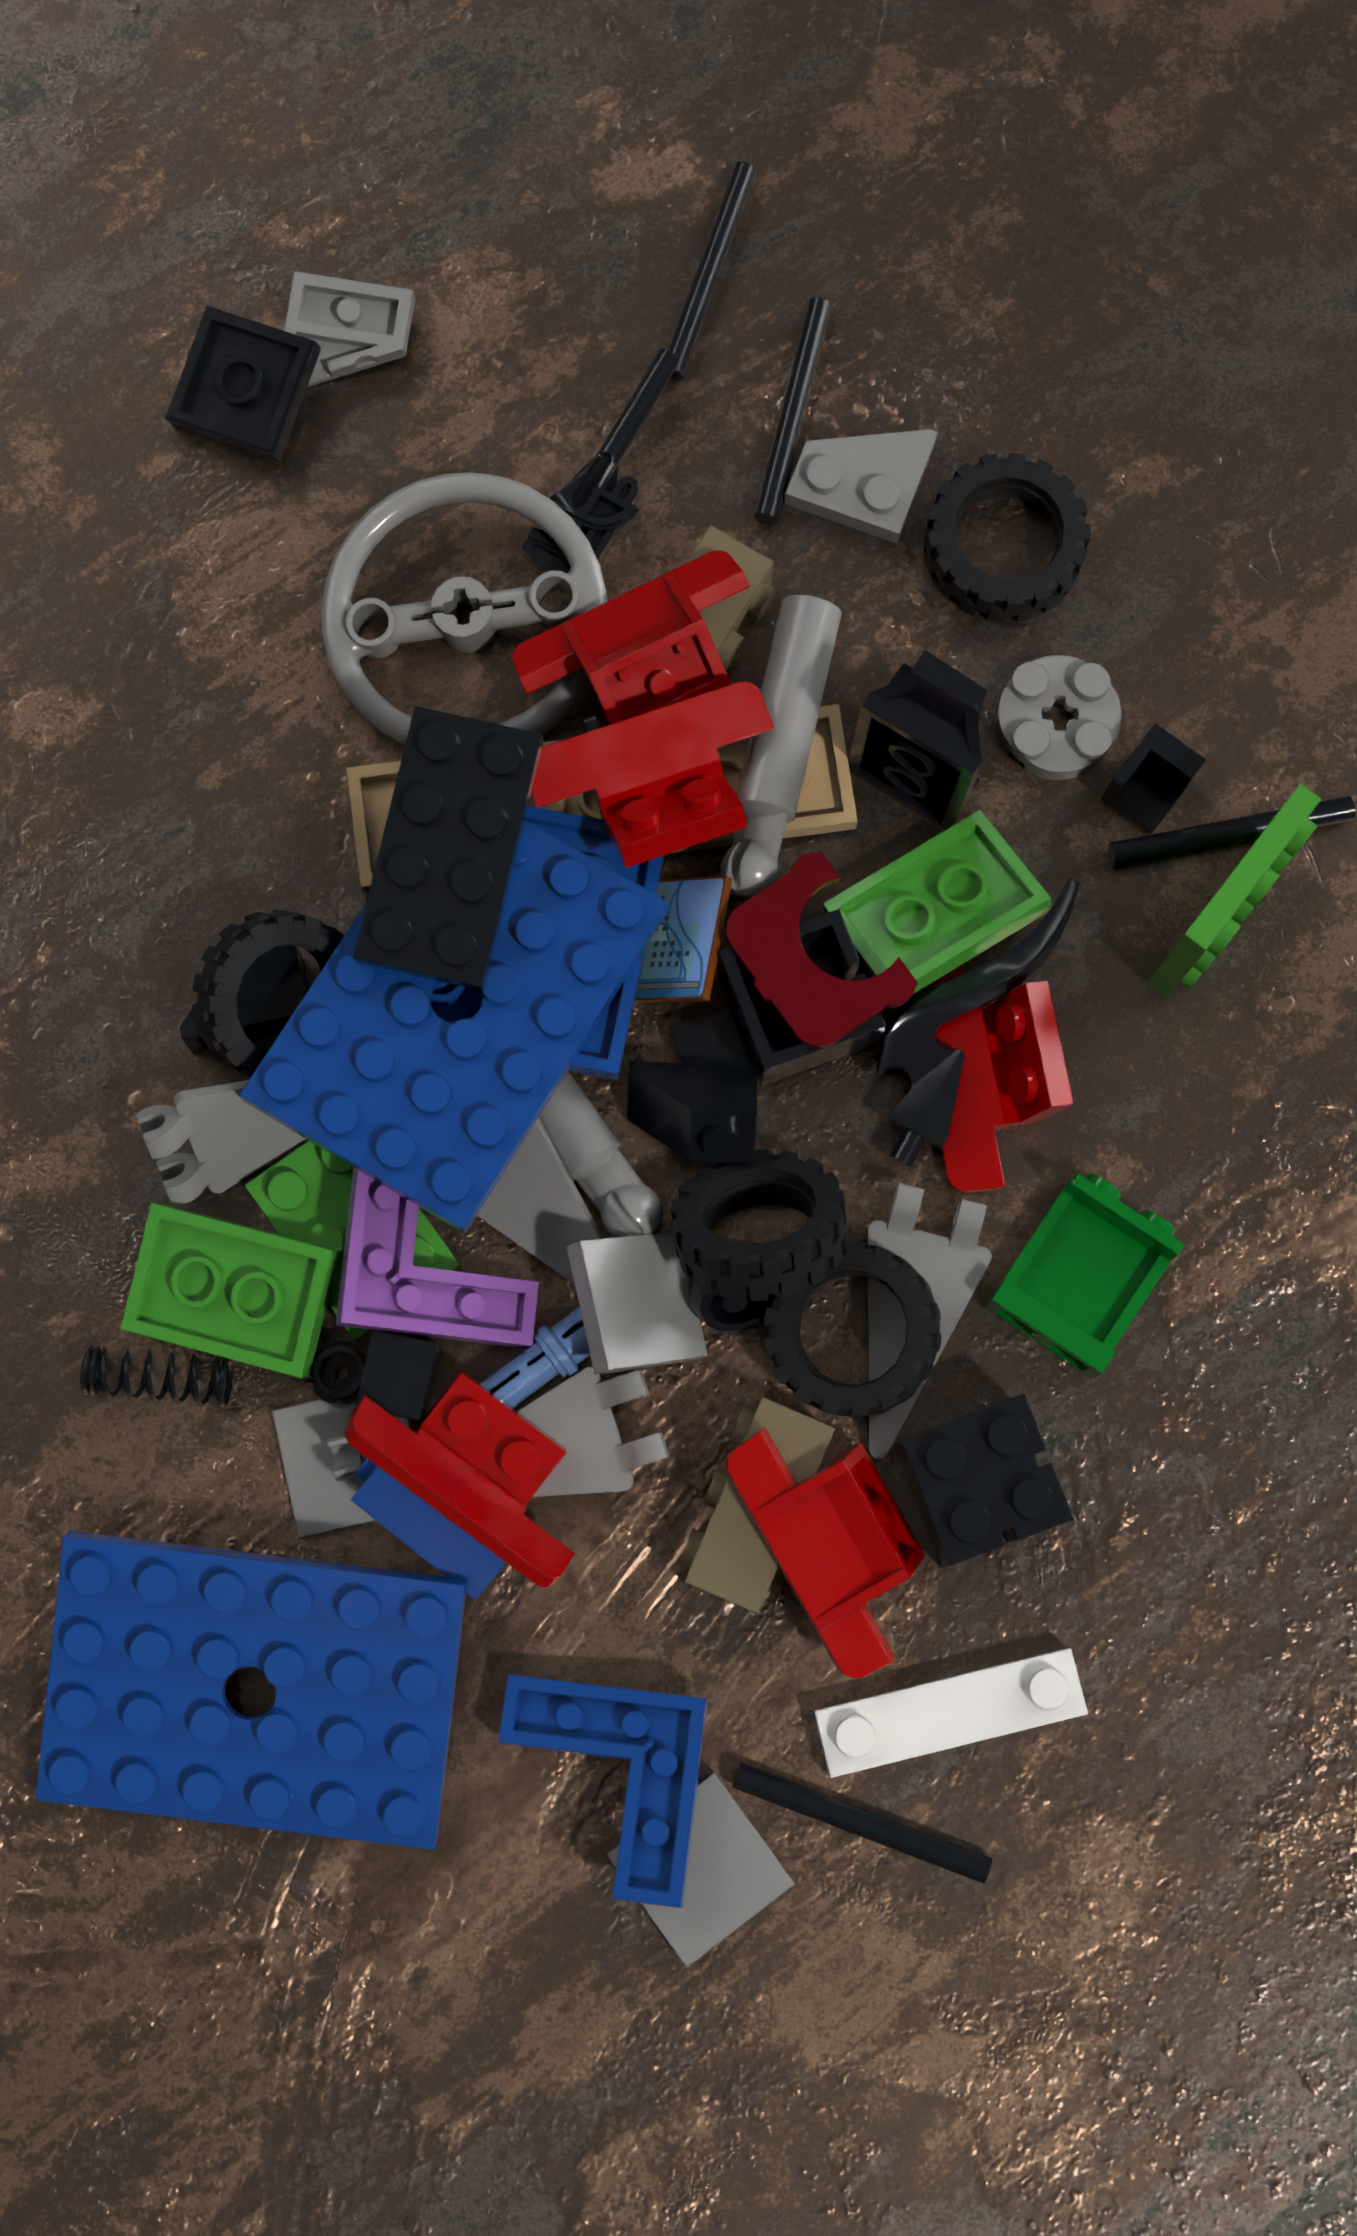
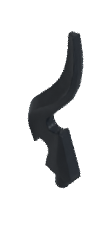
M1069 878L1047 915L1027 937L1013 948L973 970L918 991L905 1004L897 1007L887 1021L877 1053L876 1076L881 1077L889 1069H900L907 1073L912 1081L910 1091L897 1104L888 1117L890 1123L903 1129L889 1154V1157L896 1162L911 1168L925 1142L943 1150L949 1138L965 1054L962 1049L946 1050L941 1048L935 1041L936 1032L940 1027L1018 988L1045 964L1059 942L1070 918L1079 887L1078 881Z

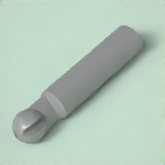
M790 595L782 599L760 691L775 729L749 738L736 793L744 808L747 827L735 831L732 847L728 849L720 862V876H728L733 879L730 895L742 902H745L781 878V862L778 856L786 823H790L795 819L842 614L836 605L818 597Z
M567 1071L539 1118L573 1181H577L600 1213L605 1231L613 1238L657 1233L662 1225L664 1211L659 1195L639 1178L619 1150L621 1142L572 1074Z

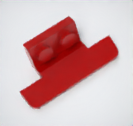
M725 551L709 552L522 642L515 648L512 654L517 674L526 694H529L582 668L592 685L609 725L730 685L729 677L699 611L750 586L743 570L729 553Z
M736 682L543 746L531 798L535 807L539 808L593 790L605 830L625 868L746 828L747 822L743 805L723 775L717 748L773 730L775 727L759 688L750 682Z
M961 965L922 989L962 974ZM1048 981L1024 983L1000 999L992 1001L940 1027L936 1032L935 1041L941 1048L946 1050L962 1049L965 1054L949 1138L942 1150L949 1183L955 1190L961 1193L995 1191L1006 1186L994 1130L1038 1123L1074 1105Z
M463 1370L455 1377L414 1432L365 1395L354 1408L344 1429V1435L348 1443L355 1450L535 1585L545 1588L550 1587L562 1575L575 1553L527 1518L524 1513L527 1509V1503L566 1454L565 1447Z
M764 1427L729 1452L725 1461L726 1473L836 1668L845 1676L862 1678L891 1664L895 1659V1655L865 1603L909 1579L924 1559L925 1554L861 1442L838 1453L823 1470L797 1483L767 1429Z

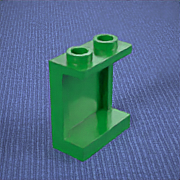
M1075 1173L1064 1185L984 1308L1092 1380L1104 1372L1116 1353L1114 1351L1115 1346L1169 1263L1179 1255L1185 1244L1173 1236L1176 1229L1161 1216L1149 1210H1142L1141 1214L1119 1201L1122 1195L1121 1192L1105 1179L1094 1174H1089L1085 1178Z

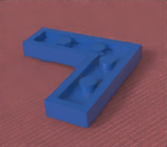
M508 1675L498 1741L500 1744L630 1760L613 1899L683 1909L707 1713V1699Z

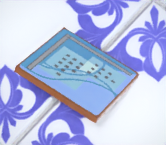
M728 876L659 881L657 896L669 902V911L645 948L634 1003L710 1001L732 878Z

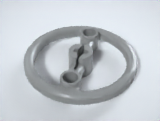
M475 472L442 474L418 480L392 492L370 508L350 529L337 550L326 577L321 605L322 635L332 670L339 685L356 709L379 731L405 745L412 717L395 708L376 691L360 666V659L362 657L368 656L381 659L390 656L397 650L399 644L442 638L451 648L459 652L474 653L487 647L494 640L499 629L541 624L543 628L549 630L607 602L608 596L600 564L588 539L574 520L551 499L525 484L502 476ZM474 502L495 505L520 514L537 524L555 541L571 566L568 573L562 571L542 573L534 580L532 586L489 592L481 582L471 577L457 576L443 582L436 589L430 601L390 607L386 602L377 598H365L357 601L355 604L351 602L353 589L362 566L372 550L391 530L408 518L427 509L453 503ZM553 591H564L572 596L570 605L557 613L548 612L540 607L543 598ZM471 606L473 612L469 616L470 623L459 624L457 618L461 615V607ZM380 617L389 620L388 628L381 637L374 640H365L360 637V630L369 619ZM581 668L560 678L558 683L543 699L524 713L498 724L543 735L561 722L577 705L591 683Z

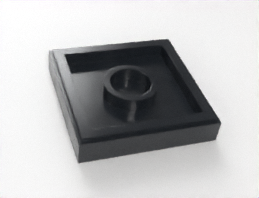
M206 305L165 419L175 427L280 462L321 347L316 341Z

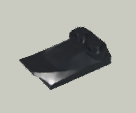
M922 669L914 670L899 680L870 692L861 705L848 761L849 770L853 775L940 828L947 830L957 824L963 816L967 804L980 786L978 773L982 763L979 738L978 706L975 701Z

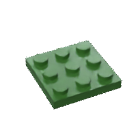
M1301 783L1146 984L1165 998L1171 994L1179 983L1191 989L1240 929L1242 922L1269 891L1288 862L1297 854L1318 825L1309 820L1308 817L1322 800L1319 796Z

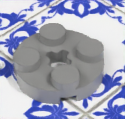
M1065 655L1045 656L1032 662L1023 663L1014 671L1012 678L1003 689L997 705L995 723L1000 744L1008 754L1011 751L1017 760L1024 763L1023 769L1034 776L1050 780H1066L1085 774L1108 753L1118 736L1121 726V705L1116 690L1110 684L1109 673L1097 663H1087L1082 659ZM1054 704L1064 706L1066 711L1073 714L1074 719L1067 722L1063 731L1054 730L1053 721L1043 719L1042 712L1051 710Z

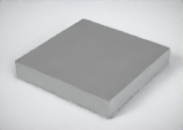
M673 1232L583 1240L567 1246L595 1375L695 1361L708 1356L700 1318L695 1314L690 1305V1276L687 1277L680 1267Z
M712 1772L699 1782L697 1787L683 1909L641 1904L687 1968L795 1883L715 1772ZM620 1843L607 1853L608 1858L616 1869Z

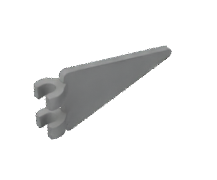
M249 1080L180 1091L174 1096L175 1106L155 1105L145 1108L136 1114L143 1132L144 1141L152 1159H159L156 1163L172 1206H180L193 1201L207 1186L213 1193H222L307 1139L243 1102L239 1095ZM189 1139L195 1154L174 1152Z
M538 1117L477 1216L575 1285L567 1246L583 1240L604 1238Z
M899 1183L895 1188L888 1222L875 1220L869 1224L867 1228V1244L887 1249L906 1260L922 1275L931 1288V1293L940 1310L941 1320H939L940 1334H942L939 1352L937 1351L933 1362L935 1366L992 1259L991 1251L988 1248L976 1245L987 1205L961 1199L957 1203L950 1238L914 1229L924 1189ZM867 1276L868 1381L880 1378L897 1362L906 1341L907 1321L900 1301L888 1287ZM925 1380L916 1389L917 1392L905 1402H901L883 1413L868 1415V1451L872 1457L881 1459L888 1454L926 1383Z
M586 1367L517 1411L566 1448V1454L533 1497L627 1491L634 1484L631 1469L670 1457L662 1432L625 1444L621 1440L611 1407L650 1395L642 1370L632 1371L603 1381L601 1374H594L593 1367Z

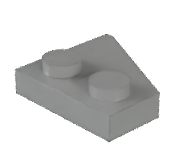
M294 271L284 331L316 341L321 347L308 387L405 357L415 304L413 290Z

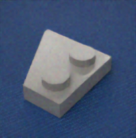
M926 429L806 441L785 493L784 504L897 544L935 446L938 432Z

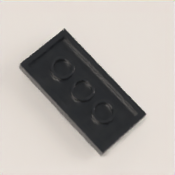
M418 706L414 707L353 958L356 962L484 991L543 746L542 734Z

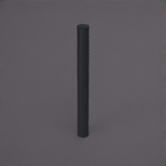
M737 162L734 165L668 348L680 360L670 380H683L756 177V168L747 162Z
M821 297L810 298L754 515L758 522L767 525H775L779 519L832 304Z
M1351 796L1320 801L1308 819L1318 825L1317 827L1352 821L1356 816L1354 801ZM1279 810L1110 842L1108 844L1109 859L1112 866L1116 867L1258 839Z
M741 1762L732 1785L734 1789L984 1884L992 1865V1858L748 1764Z

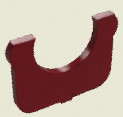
M822 851L820 853H807L799 857L792 865L789 874H785L736 907L730 914L726 924L727 942L755 981L754 989L764 1002L772 1004L795 1038L811 1048L829 1047L882 1012L884 1008H896L905 1004L912 997L918 985L916 979L899 957L884 972L863 980H844L831 976L818 968L808 957L803 948L799 933V923L803 909L810 898L820 889L839 882L841 879Z

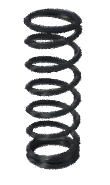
M91 1345L85 1351L81 1366L80 1384L81 1391L86 1397L90 1395L94 1398L102 1388L105 1396L112 1399L123 1386L128 1398L134 1401L141 1396L146 1386L148 1396L155 1403L164 1397L168 1387L171 1398L178 1405L186 1400L190 1390H192L193 1399L201 1407L209 1401L213 1391L216 1401L221 1408L227 1406L233 1381L232 1361L228 1358L223 1360L221 1367L220 1358L218 1356L214 1358L209 1386L203 1400H200L197 1386L198 1357L195 1354L191 1357L189 1375L181 1397L178 1398L174 1382L175 1355L173 1352L168 1355L165 1379L158 1396H155L151 1379L153 1354L150 1350L145 1355L142 1379L135 1394L131 1393L129 1385L128 1365L130 1351L127 1348L123 1351L119 1379L112 1393L109 1392L106 1382L107 1349L105 1347L101 1349L99 1346L94 1348ZM225 1375H226V1385H225V1392H224Z

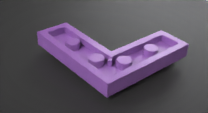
M353 1167L336 1318L337 1326L517 1348L533 1346L539 1282L413 1266L419 1206Z

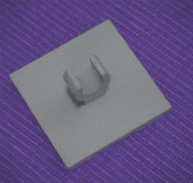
M320 1399L272 1411L299 1539L375 1521L374 1518L351 1501L352 1497L363 1485L354 1477V1474L367 1459L348 1443L344 1435V1429L351 1413L357 1406L356 1402L346 1405L342 1401H336V1403L330 1404ZM393 1416L410 1429L408 1419Z

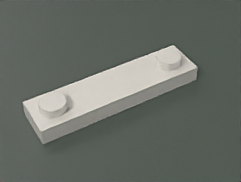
M1065 1648L813 1710L828 1775L830 1778L1087 1715L1088 1711L1071 1648Z

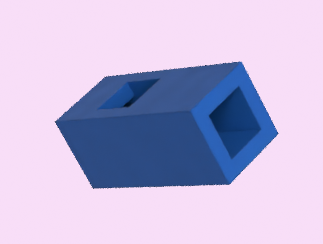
M366 1459L354 1474V1477L363 1485L355 1493L351 1501L444 1576L467 1579L466 1593L475 1601L506 1564L505 1561L369 1459Z

